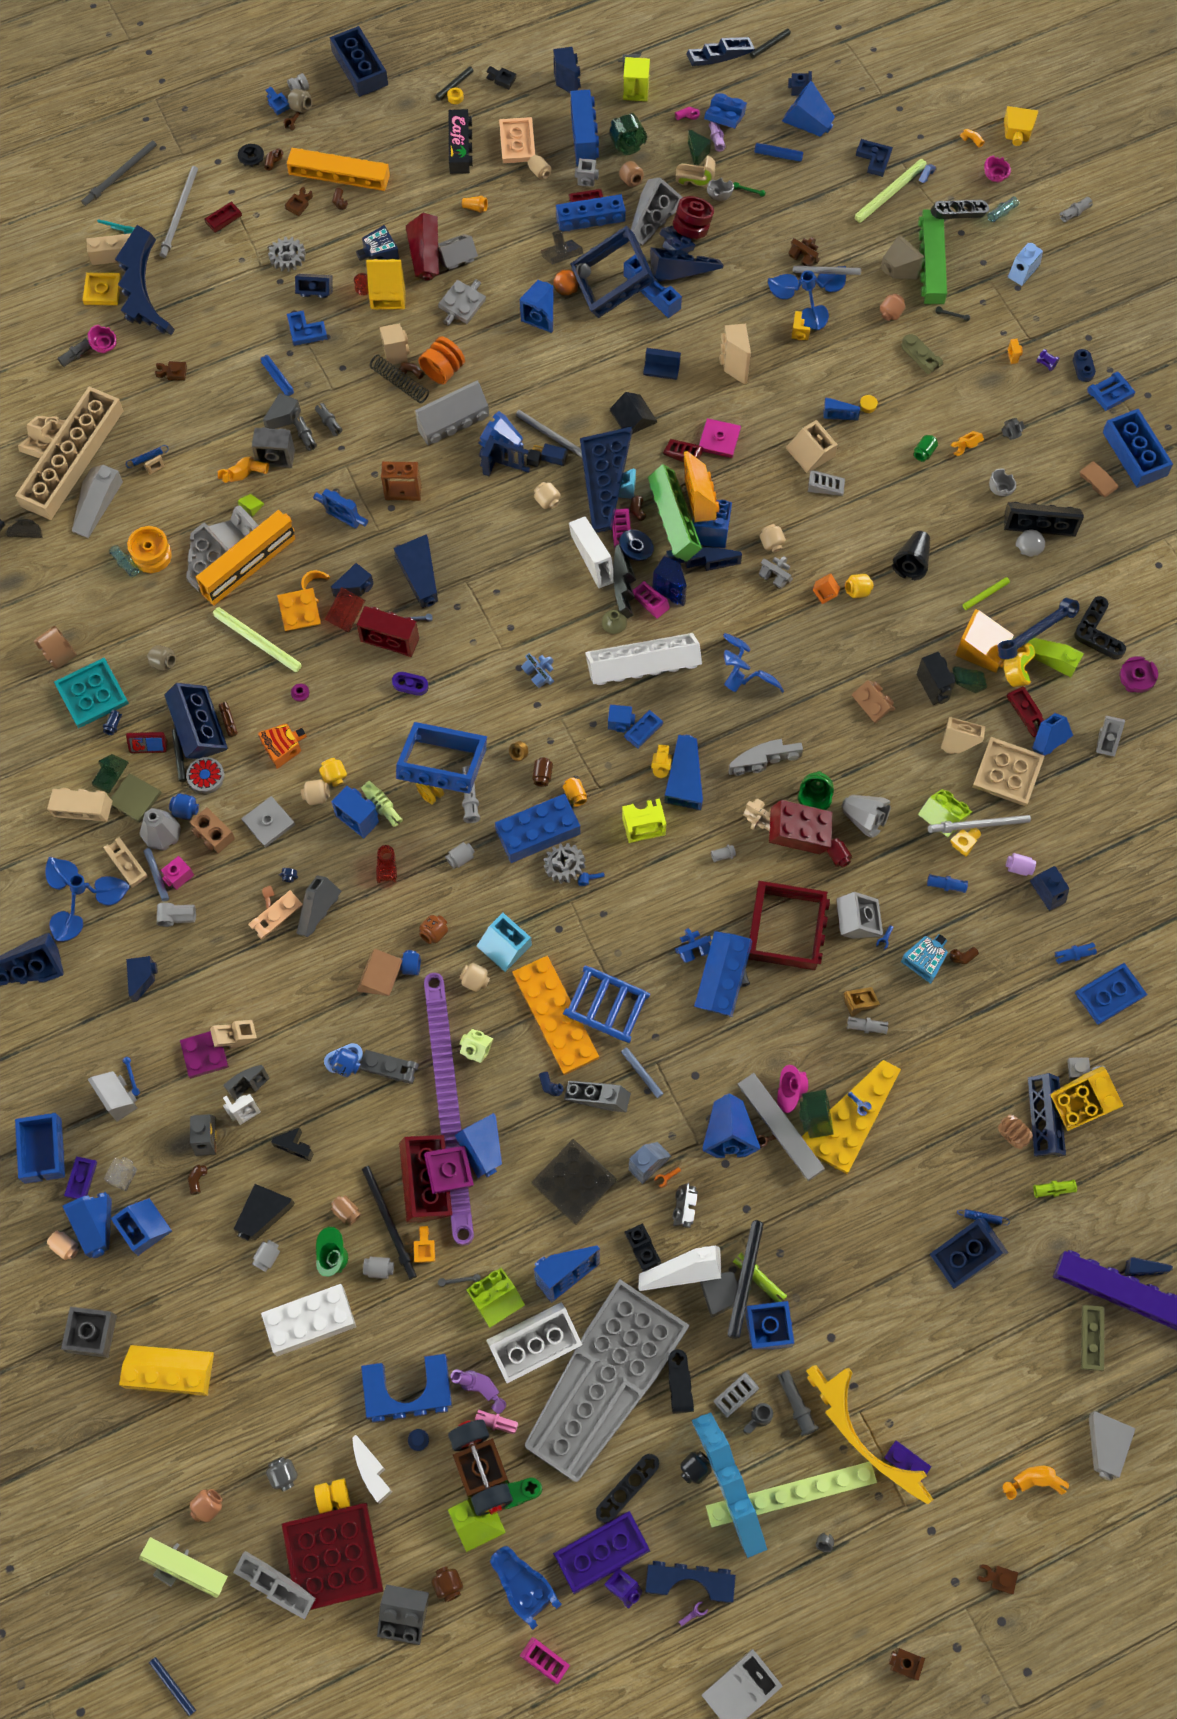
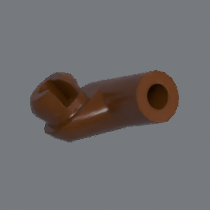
M336 188L332 203L339 210H344L347 208L348 202L342 198L343 190Z
M635 495L631 499L630 511L639 521H643L647 516L640 509L643 497Z
M205 1165L194 1166L188 1176L191 1195L201 1193L199 1179L207 1174V1167Z

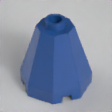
M500 411L494 414V422L489 421L478 443L485 447L489 436L492 435L494 440L499 441L501 438L504 443L509 444L511 441L514 446L519 447L520 444L524 446L522 443L523 437ZM504 448V453H508V449Z

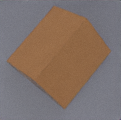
M374 949L369 956L357 991L390 996L402 959Z

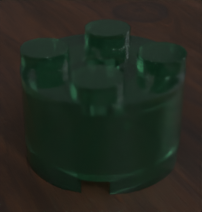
M634 113L614 118L611 121L609 135L619 152H622L624 155H631L638 152L643 143L645 145L647 133Z

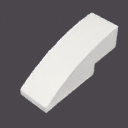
M355 1435L353 1437V1447L357 1466L369 1492L377 1503L380 1504L392 1493L391 1489L379 1476L385 1468L359 1437Z

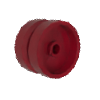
M687 196L681 198L672 223L674 229L688 238L699 239L705 237L713 218V206L699 197Z

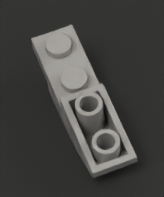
M782 739L757 745L742 753L729 764V775L740 776L747 772L759 773L766 770L767 762L778 763L786 759L790 761L797 760L802 756V743L783 745Z

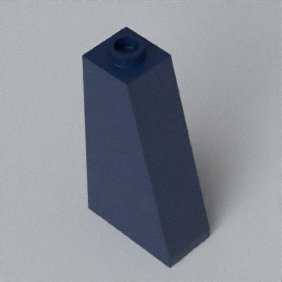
M427 534L395 547V558L421 608L434 605L438 602Z

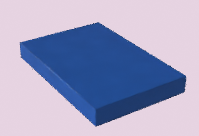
M1125 963L1075 992L1097 1025H1100L1148 995Z

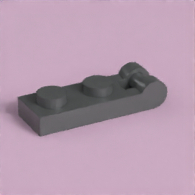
M366 1050L360 1070L413 1084L415 1079L414 1072L418 1070L419 1064ZM402 1068L407 1069L406 1074L401 1073Z

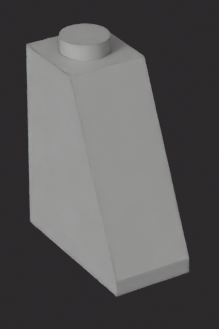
M1094 1411L1089 1415L1094 1471L1100 1473L1099 1476L1101 1478L1112 1481V1479L1120 1478L1136 1428Z

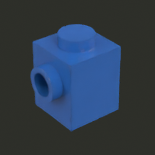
M610 705L608 729L617 732L629 731L631 725L635 724V714H632V707Z

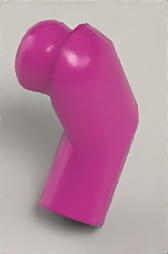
M686 107L675 112L677 120L685 117L696 120L700 115V111L693 107Z

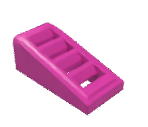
M629 509L615 510L612 524L614 548L619 544L617 538H620L624 533H617L616 531L631 530Z
M645 581L633 590L635 599L657 619L669 610L668 600Z
M533 1637L520 1654L522 1659L557 1685L570 1666ZM536 1646L539 1647L531 1659L529 1657ZM544 1651L546 1653L545 1656L543 1657L541 1662L537 1664V1660ZM550 1657H552L553 1660L551 1664L549 1665L547 1670H545L544 1666L546 1665ZM559 1662L561 1665L553 1676L551 1672Z

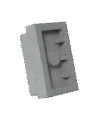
M239 505L234 507L229 521L208 526L207 530L228 551L259 525Z

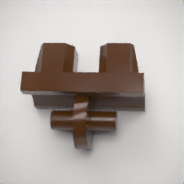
M811 237L809 240L804 238L802 243L793 238L791 241L792 247L788 253L791 258L797 260L800 254L804 255L801 261L804 266H812L814 262L818 264L820 258H818L819 253L816 252L818 246L815 245V238Z

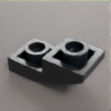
M643 1223L625 1231L627 1240L642 1272L661 1264V1260Z

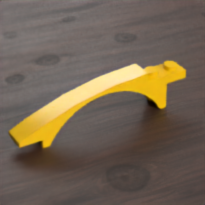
M817 1365L806 1370L808 1373L807 1379L811 1385L818 1387L823 1402L831 1406L825 1413L845 1438L881 1473L908 1493L926 1504L932 1502L934 1499L921 1482V1480L927 1477L924 1471L904 1470L888 1465L874 1456L858 1438L848 1412V1388L853 1374L850 1368H845L830 1381H827Z

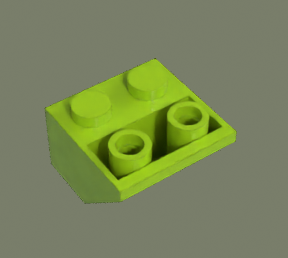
M941 789L927 800L918 815L929 824L935 825L945 821H951L952 823L964 822L972 811L967 804L956 800L951 792ZM953 830L951 833H943V834H944L945 836H947V837H950V836H951L952 834H954L957 830Z
M502 1268L491 1272L487 1277L479 1282H475L466 1289L489 1328L525 1306L516 1287Z

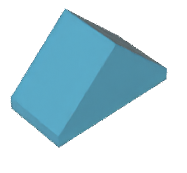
M634 468L623 473L618 497L632 499L634 496L636 484V470Z

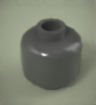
M282 1456L268 1464L269 1467L266 1470V1475L272 1488H281L282 1491H285L294 1486L293 1481L296 1480L298 1474L290 1459H284Z

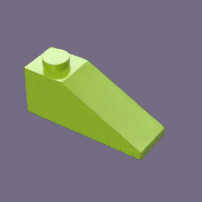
M1033 638L1027 642L1034 647L1035 656L1033 659L1069 677L1073 676L1084 653L1061 643Z

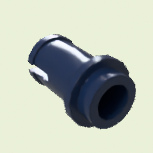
M115 710L110 712L106 724L103 725L104 733L108 735L117 733V726L122 717V714H119L120 712Z

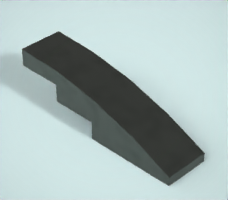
M618 544L615 547L613 563L614 589L619 611L628 619L634 616L629 601L635 598L630 584L636 581L629 558L622 552Z

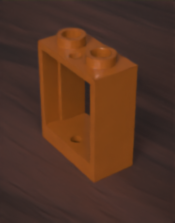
M382 461L381 480L385 500L421 501L422 485L418 462ZM390 479H414V481H390Z

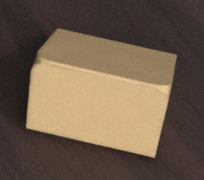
M161 455L143 465L149 475L165 467Z

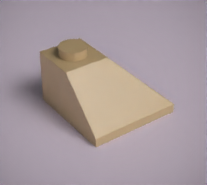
M949 717L941 749L949 754H960L983 742L985 726Z

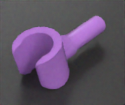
M703 1602L695 1604L693 1611L679 1621L681 1626L696 1616L701 1617L707 1613L708 1609L703 1613H700L697 1609L698 1605Z

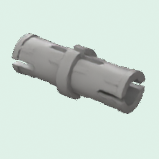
M1085 197L1080 202L1073 203L1068 209L1060 213V219L1063 222H1067L1074 216L1081 215L1084 210L1092 207L1091 198Z
M848 1017L847 1029L861 1030L868 1034L869 1032L887 1035L888 1022L875 1021L868 1017L866 1019Z

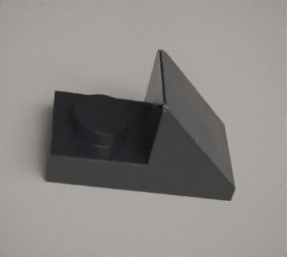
M300 1128L277 1136L271 1141L275 1148L310 1162L314 1155L309 1145L303 1142L297 1144L302 1134Z

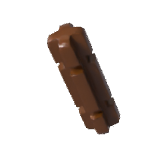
M227 702L220 703L219 710L229 737L236 736L238 732L230 707Z

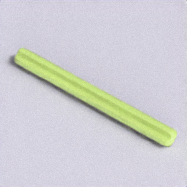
M923 159L917 161L857 212L855 220L858 223L864 221L925 168L926 161Z
M220 607L213 611L215 618L294 672H298L301 669L302 665L299 661Z

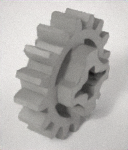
M284 237V240L278 238V243L273 242V247H269L270 252L268 255L272 265L274 264L276 269L280 267L281 271H284L285 268L288 272H290V268L296 270V266H302L301 261H305L306 252L303 243L300 244L298 239L294 241L293 237L290 240H287V237Z
M560 843L557 849L553 846V852H547L549 858H544V869L548 877H552L554 882L559 879L560 884L564 880L570 883L571 878L577 880L576 875H582L581 869L586 867L584 864L586 860L582 850H578L576 845L570 847L569 843L565 847Z

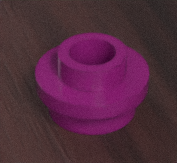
M296 684L292 687L291 696L294 700L303 702L309 697L310 691L305 684Z

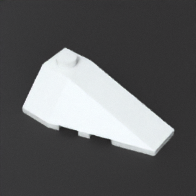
M715 1245L696 1248L640 1273L639 1291L720 1279V1247Z

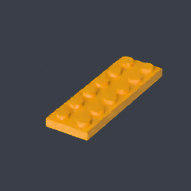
M548 955L512 971L563 1075L598 1060L599 1055L583 1024L563 1015L564 1010L569 1008L571 1000Z

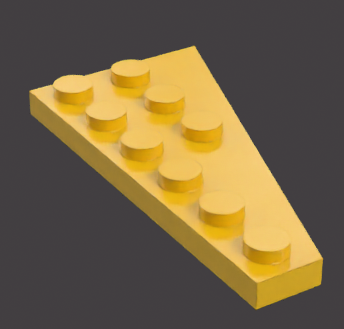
M883 1060L850 1091L862 1102H869L871 1104L870 1110L863 1106L867 1115L861 1116L858 1113V1105L847 1093L802 1136L819 1160L848 1174L901 1071L900 1068Z

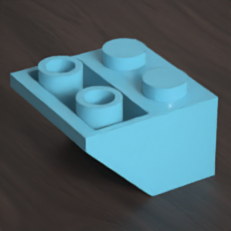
M502 913L488 927L477 948L506 972L532 946V941L526 932Z

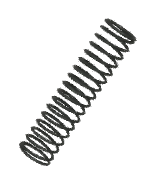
M375 355L372 358L370 368L388 381L392 380L391 383L402 389L403 392L417 400L418 403H423L429 395L428 389L426 390L425 387L420 386L410 376L406 377L399 386L405 376L404 372H402L403 376L396 384V381L402 374L401 370H398V368L391 364V367L384 375V372L390 365L389 361L386 362V359H383L380 355ZM377 356H379V358H378L377 361L375 362L374 367H372V363H373L374 359H375ZM383 360H385V363L382 365L381 369L378 370ZM388 362V365L385 367L384 371L381 373V370L384 368V366H385L386 363ZM392 367H394L390 376L387 377V374L391 371ZM395 369H397V372L394 374L393 378L390 379ZM400 371V374L397 376L396 380L393 381L397 373ZM407 378H410L409 381L406 383L405 387L402 388ZM413 380L408 389L405 390L409 382ZM416 382V384L413 386L412 390H411L410 392H408L409 389L411 388V386L413 385V383ZM418 384V385H419L418 388H417V389L415 390V392L412 394V391L415 389L416 385ZM419 387H422L418 395L415 396V393L418 391ZM428 391L426 397L422 401H419L420 398L423 397L425 392Z

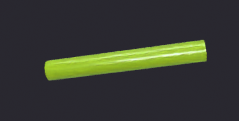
M1005 577L962 604L963 608L968 610L1008 585L1010 580Z

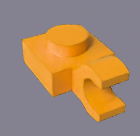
M972 431L959 438V441L953 442L951 447L955 448L958 446V450L953 454L960 456L964 453L966 447H976L979 442L984 440L982 433Z
M419 1226L420 1241H414V1263L435 1262V1241L429 1240L428 1226Z

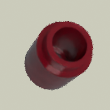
M839 838L831 840V848L827 850L828 855L836 867H846L851 863V853Z

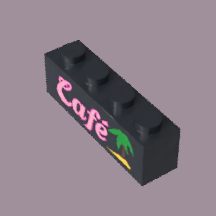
M468 109L448 110L450 174L470 173V166H473V158L470 156V153H473L472 142L469 143V140H472V129H469V127H472V116H469Z

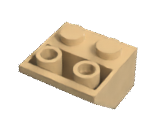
M815 420L802 428L787 445L786 449L804 471L809 473L810 470L812 471L834 458L838 444L821 424Z

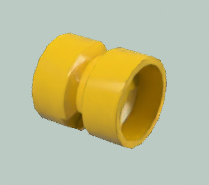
M345 1478L334 1480L331 1485L322 1483L314 1486L316 1503L320 1514L332 1511L333 1507L337 1509L350 1507Z

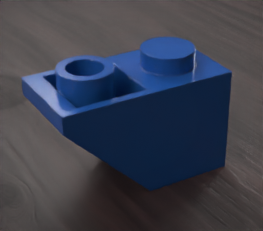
M1054 713L1040 723L1032 747L1034 752L1044 756L1050 754L1056 747L1066 743L1073 736L1067 717Z

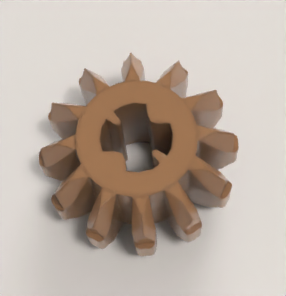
M1009 1114L998 1125V1131L1015 1148L1022 1149L1024 1146H1027L1033 1137L1026 1124L1016 1116Z

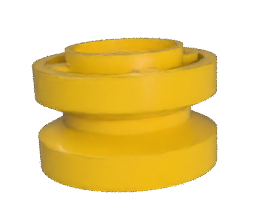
M416 783L421 797L431 805L436 802V797L441 798L444 796L442 788Z

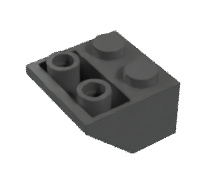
M386 1584L380 1603L377 1637L420 1645L427 1613L429 1592Z

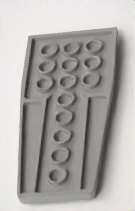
M619 1279L580 1340L582 1346L574 1351L525 1442L526 1449L572 1481L578 1482L654 1383L667 1363L670 1353L675 1350L690 1325Z

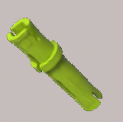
M741 1252L738 1257L743 1261L744 1255ZM735 1258L733 1263L742 1269L743 1263ZM756 1264L752 1280L775 1302H782L776 1295L778 1294L783 1300L787 1295L758 1269L759 1266Z

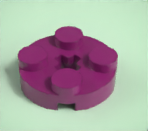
M1135 656L1129 658L1122 665L1119 676L1128 692L1143 693L1154 687L1158 678V669L1152 661L1149 662L1144 657ZM1136 671H1138L1139 674H1143V676L1141 678L1136 677Z

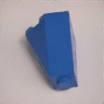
M810 81L790 106L782 121L821 137L825 132L828 133L833 127L832 121L835 116L814 83Z
M537 280L521 297V322L550 333L553 332V285Z
M729 1093L714 1101L703 1144V1151L716 1158H725V1154H737V1157H746L760 1150L758 1139L743 1100Z
M106 1192L99 1193L97 1195L98 1198L89 1197L88 1195L63 1205L85 1255L89 1258H98L104 1255V1251L109 1249L112 1199Z

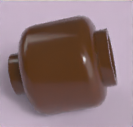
M445 1566L435 1571L436 1576L432 1579L431 1583L438 1599L449 1602L461 1596L460 1592L463 1589V1583L456 1569H448Z

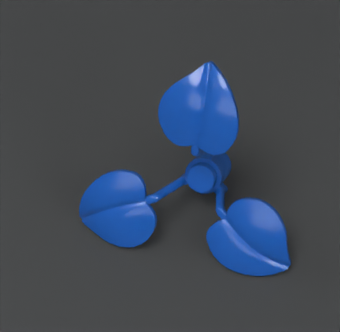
M804 271L801 274L799 283L798 279L792 274L768 278L771 292L779 299L792 298L795 291H798L801 285L804 290L809 291L811 308H806L802 311L801 319H805V327H810V329L815 331L825 327L829 319V313L823 305L814 307L813 288L817 284L820 288L825 287V290L828 292H837L844 287L846 282V275L819 274L816 278L812 271Z
M724 633V638L740 650L739 656L728 650L724 651L726 665H735L724 685L730 690L737 692L741 684L745 685L750 679L758 676L778 687L783 694L784 690L779 681L762 670L755 671L744 679L745 675L739 669L750 670V666L741 660L744 650L750 652V647L741 639Z
M49 857L45 869L48 884L57 890H61L68 885L72 892L71 913L61 911L54 914L50 920L49 926L54 939L58 942L68 941L75 938L82 931L83 919L80 916L74 915L76 895L82 894L87 888L92 893H96V900L99 903L111 906L117 904L129 890V884L121 879L106 876L95 881V889H93L89 883H85L84 877L78 874L75 864L67 860Z

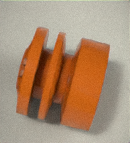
M441 336L431 344L430 349H427L419 357L418 361L424 373L430 379L442 385L446 384L454 375V372H457L464 365L465 357L454 342Z

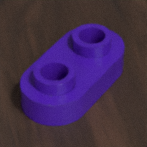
M397 672L392 677L394 689L400 692L421 696L427 693L429 689L428 681L423 676L407 672Z

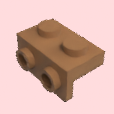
M867 680L852 696L873 722L877 723L889 711L895 710L893 706L894 701L888 695L885 696L881 692L883 688L876 681Z

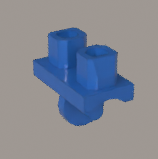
M689 928L685 929L686 935L680 937L682 943L686 941L689 943L675 948L676 954H680L684 963L695 959L691 950L698 947L701 956L709 954L711 937L705 936L694 940V938L700 936L699 931L691 932Z

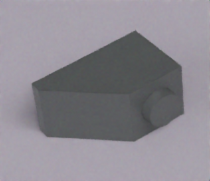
M279 393L263 419L264 426L269 429H276L292 424L293 420L296 417L298 418L301 413L298 400Z

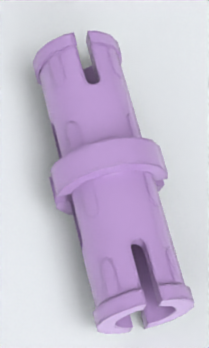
M710 121L711 140L714 142L715 150L721 152L726 148L723 140V131L718 123Z

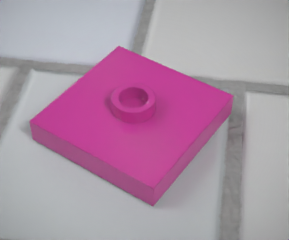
M707 418L699 446L703 447V452L733 458L741 426Z

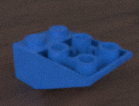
M722 499L717 500L719 512L716 513V520L695 522L693 517L700 544L703 546L726 548L732 502Z

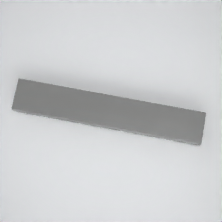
M753 1073L739 1082L738 1087L807 1181L825 1171L824 1166L757 1076Z

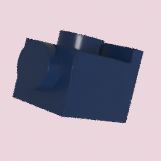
M808 71V73H792L791 78H788V88H791V96H799L805 86L810 81L812 82V71Z

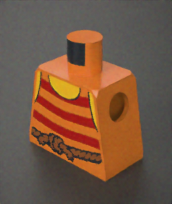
M288 724L258 733L263 746L277 769L301 752L298 742L307 737L302 727L292 732Z

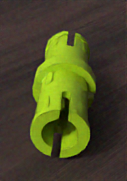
M1074 1179L1062 1182L1054 1180L1047 1184L1033 1185V1191L1036 1198L1052 1195L1059 1197V1194L1076 1193L1077 1185Z

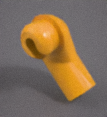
M964 129V132L960 134L964 141L970 138L979 148L985 143L977 132L970 129Z

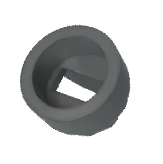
M580 263L576 267V272L578 276L585 279L591 274V268L585 263Z
M820 1534L816 1542L817 1549L822 1552H831L833 1550L834 1538L832 1535Z

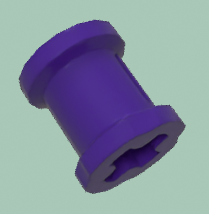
M1044 349L1039 354L1036 363H1041L1048 367L1049 371H1052L1060 358L1058 356L1054 357Z

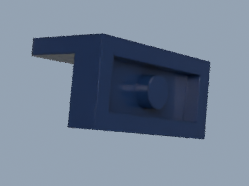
M647 348L643 375L677 380L681 352Z

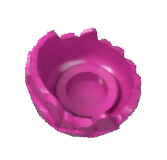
M993 155L986 159L984 171L987 178L991 181L1002 182L1009 177L1011 167H1009L1010 164L1007 161H1004V157L999 159Z
M95 325L90 328L88 342L92 349L99 353H108L115 348L117 344L116 335L109 327Z

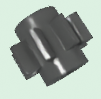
M1012 418L1004 422L1005 426L1001 429L1004 437L1007 436L1009 440L1022 436L1021 432L1025 429L1023 421L1019 422L1017 418Z

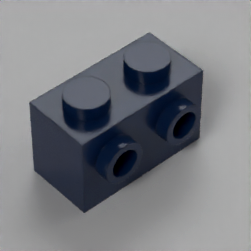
M297 274L295 276V294H301L302 297L318 295L319 298H327L333 293V275Z

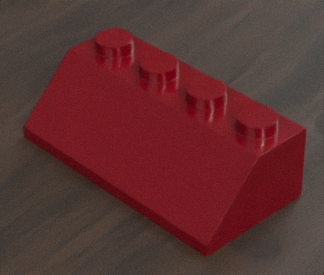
M444 1135L404 1137L399 1143L406 1222H428L452 1216L450 1191L433 1194L424 1156L426 1152L446 1149Z

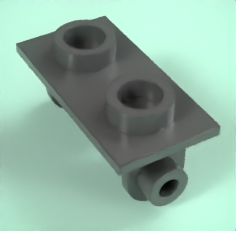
M689 1183L679 1186L676 1191L675 1198L677 1202L672 1216L674 1220L673 1226L683 1224V1227L691 1228L693 1224L695 1210L689 1209L688 1206H696L698 1191H696V1187L689 1186Z

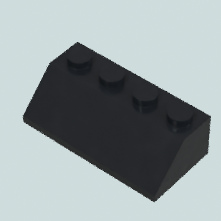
M1008 502L1004 515V530L1024 532L1033 529L1041 534L1076 537L1084 514L1081 509L1073 507Z

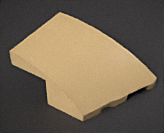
M36 416L27 424L28 437L18 445L19 452L41 458L66 420H60L59 417Z

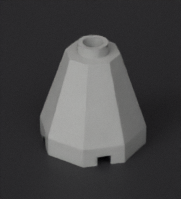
M851 795L846 797L842 803L843 813L865 835L871 838L880 833L881 830H878L880 824L884 827L891 810V806L888 805L890 800L882 797Z
M151 808L144 814L139 835L148 848L165 851L169 848L168 846L178 842L181 826L172 813Z

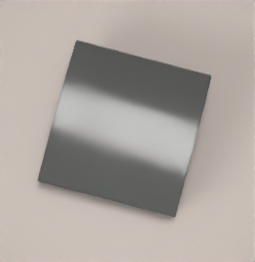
M258 1065L240 1072L223 1086L236 1101L248 1088L256 1092L270 1078L264 1067Z

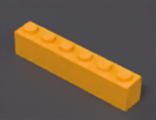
M291 148L287 160L289 175L381 191L386 190L390 177L388 164L320 153L318 151Z

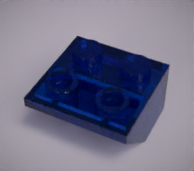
M664 556L653 572L652 588L662 596L670 599L674 604L684 606L686 603L687 585L681 565Z

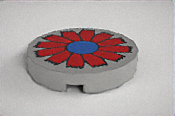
M210 757L195 760L190 764L186 774L189 786L194 791L203 794H209L219 789L225 777L222 765Z

